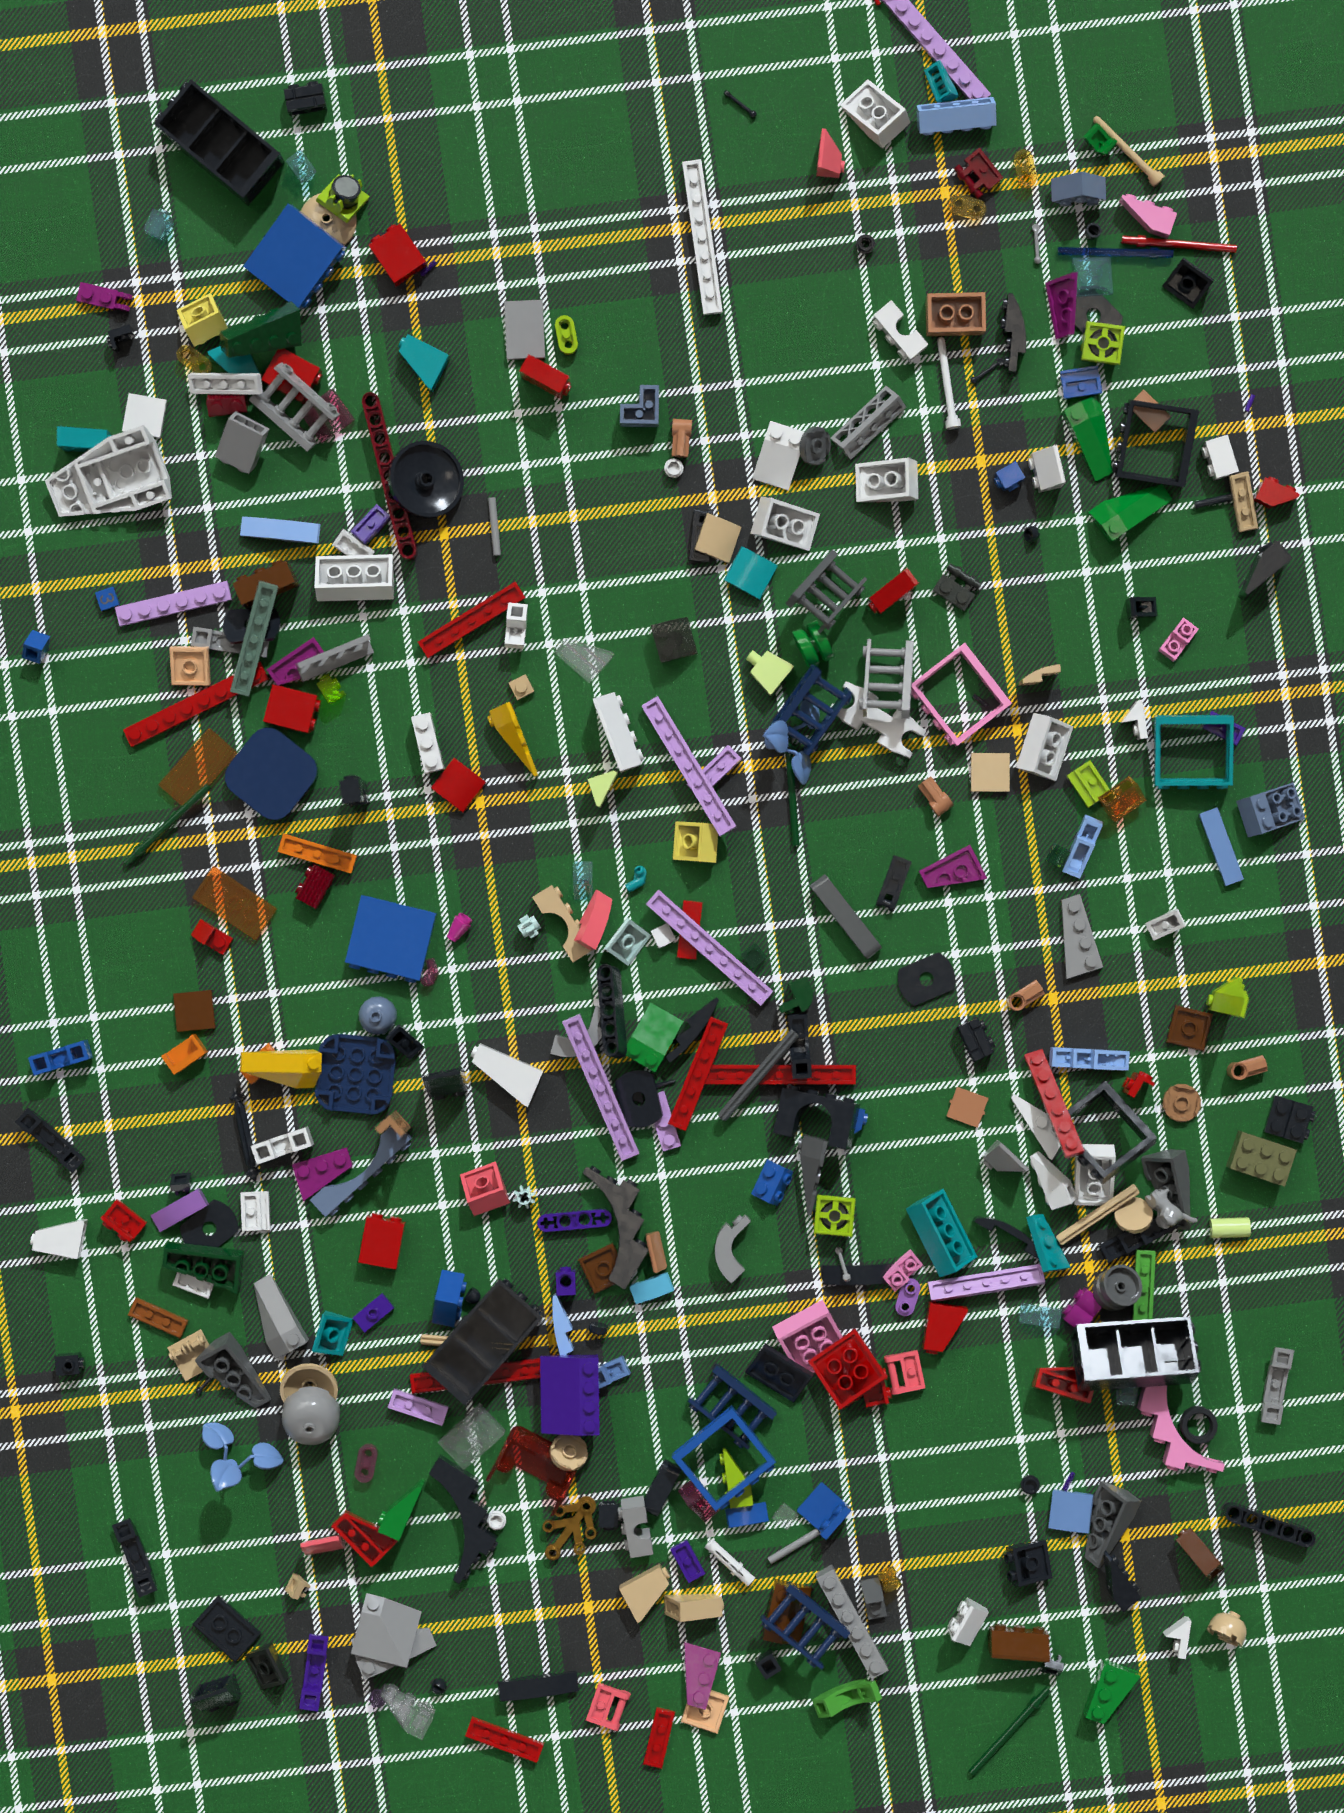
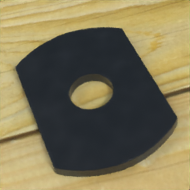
M1088 286L1077 291L1075 326L1083 334L1085 333L1086 322L1089 321L1087 319V311L1093 308L1100 312L1098 323L1121 325L1123 316L1094 286Z
M274 607L272 608L264 641H274L280 631L281 621ZM252 608L232 609L226 614L223 621V631L230 644L243 643L246 631L245 624L249 620Z
M938 952L899 968L898 985L905 999L916 1006L954 990L955 973L948 959ZM924 972H929L933 975V983L929 986H923L920 983V975Z
M634 1070L616 1080L615 1085L621 1110L628 1126L647 1127L662 1118L663 1111L653 1073L644 1070ZM636 1092H641L645 1096V1103L642 1106L636 1105L633 1101V1095Z
M215 1199L180 1226L184 1243L219 1247L239 1231L238 1221L234 1212L226 1204ZM211 1221L216 1225V1232L213 1235H206L203 1232L205 1222Z

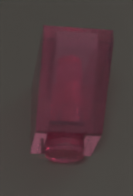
M691 1480L678 1490L687 1506L704 1522L720 1511L719 1509L716 1511L713 1509Z

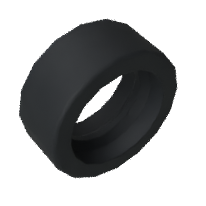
M1193 1406L1185 1410L1179 1423L1180 1430L1186 1439L1196 1444H1203L1212 1440L1218 1428L1217 1419L1214 1414L1202 1406ZM1194 1414H1203L1209 1419V1430L1202 1436H1195L1188 1430V1420Z

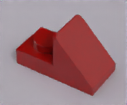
M202 919L199 920L191 934L200 943L211 947L222 955L225 954L234 939Z

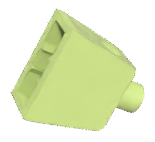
M752 650L746 658L747 661L754 665L750 674L770 696L794 667L769 651H766L761 657Z

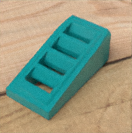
M940 60L924 70L937 103L951 102L959 96ZM939 70V73H937L935 76L932 75L934 72Z

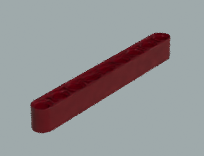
M368 392L362 397V405L398 550L403 559L411 561L417 557L418 550L409 514L395 500L390 499L391 491L388 481L385 480V475L389 471L394 454L382 405L375 393ZM369 398L376 399V404L372 407L366 405ZM375 416L381 418V422L378 425L371 424V419ZM379 435H384L386 438L382 444L376 443V437ZM382 454H389L390 460L383 463L380 461ZM398 509L404 511V516L400 519L394 517V513ZM407 528L409 530L408 535L400 537V529ZM408 546L412 547L413 554L405 556L403 554L404 549Z

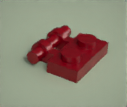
M978 148L964 160L968 166L966 169H963L960 164L954 168L959 180H963L969 188L970 194H974L977 199L983 196L979 189L981 186H984L989 191L1003 180V176L981 148ZM971 172L978 178L976 183L968 176Z

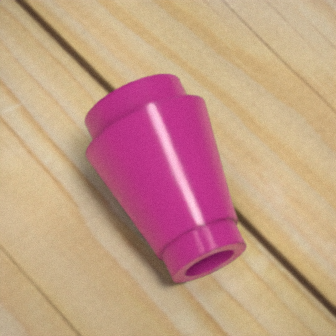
M459 913L458 916L455 915L447 937L453 942H457L471 927L472 920L463 913Z

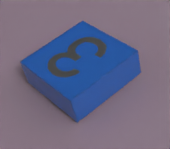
M114 587L95 592L101 611L120 606Z

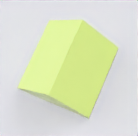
M611 771L588 779L597 807L601 808L618 775L617 772Z

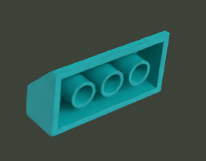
M944 1188L916 1201L906 1208L939 1277L955 1273L977 1258Z

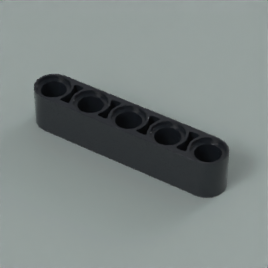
M603 964L597 970L603 1051L609 1057L621 1059L627 1053L621 973L618 968Z
M1227 1502L1223 1506L1222 1512L1224 1516L1232 1523L1303 1547H1311L1315 1543L1316 1537L1314 1533L1305 1526L1235 1502ZM1231 1508L1237 1509V1513L1234 1516L1228 1515ZM1254 1514V1521L1247 1522L1248 1515ZM1269 1520H1272V1527L1266 1529L1265 1523ZM1291 1527V1532L1284 1535V1528ZM1304 1533H1309V1538L1306 1541H1301V1536Z

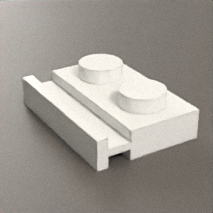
M269 1191L241 1192L242 1231L270 1230Z

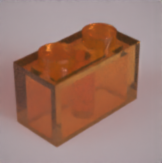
M1130 776L1098 797L1106 814L1114 822L1123 818L1146 801L1139 785Z

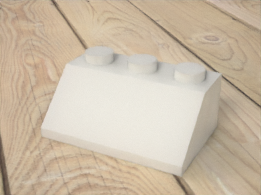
M1033 713L1016 768L1056 781L1073 726L1050 716Z

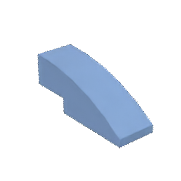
M1084 815L1062 872L1079 879L1081 878L1103 826V821Z

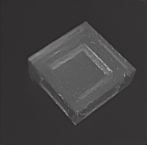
M783 1502L772 1516V1519L788 1530L799 1514Z

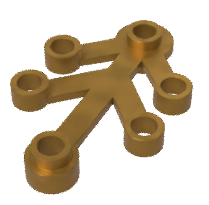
M583 1496L575 1504H557L554 1507V1514L558 1517L563 1516L566 1512L577 1511L573 1518L544 1521L543 1530L545 1532L566 1527L556 1542L546 1547L545 1555L549 1560L559 1558L560 1548L572 1532L575 1541L574 1552L578 1555L585 1552L579 1523L583 1517L587 1527L585 1536L588 1539L596 1537L597 1532L592 1519V1513L596 1509V1502L592 1497ZM588 1503L590 1508L584 1509L583 1504ZM558 1507L563 1509V1512L560 1514L556 1512ZM550 1523L552 1528H545V1524ZM588 1530H593V1531H594V1535H593V1536H589V1535L587 1534V1531H588ZM578 1545H581L583 1547V1550L577 1551L576 1547ZM555 1550L556 1555L551 1556L549 1551Z

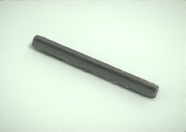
M790 1030L722 1108L718 1113L720 1119L726 1121L796 1041L798 1034L794 1030Z

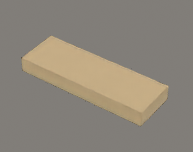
M1249 472L1228 475L1238 532L1258 529Z

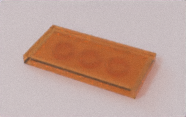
M208 728L158 785L182 806L206 783L211 785L238 752L211 728Z
M215 866L211 868L192 897L254 940L258 939L278 909Z

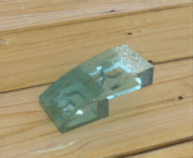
M1021 1303L1019 1322L1060 1328L1062 1309Z

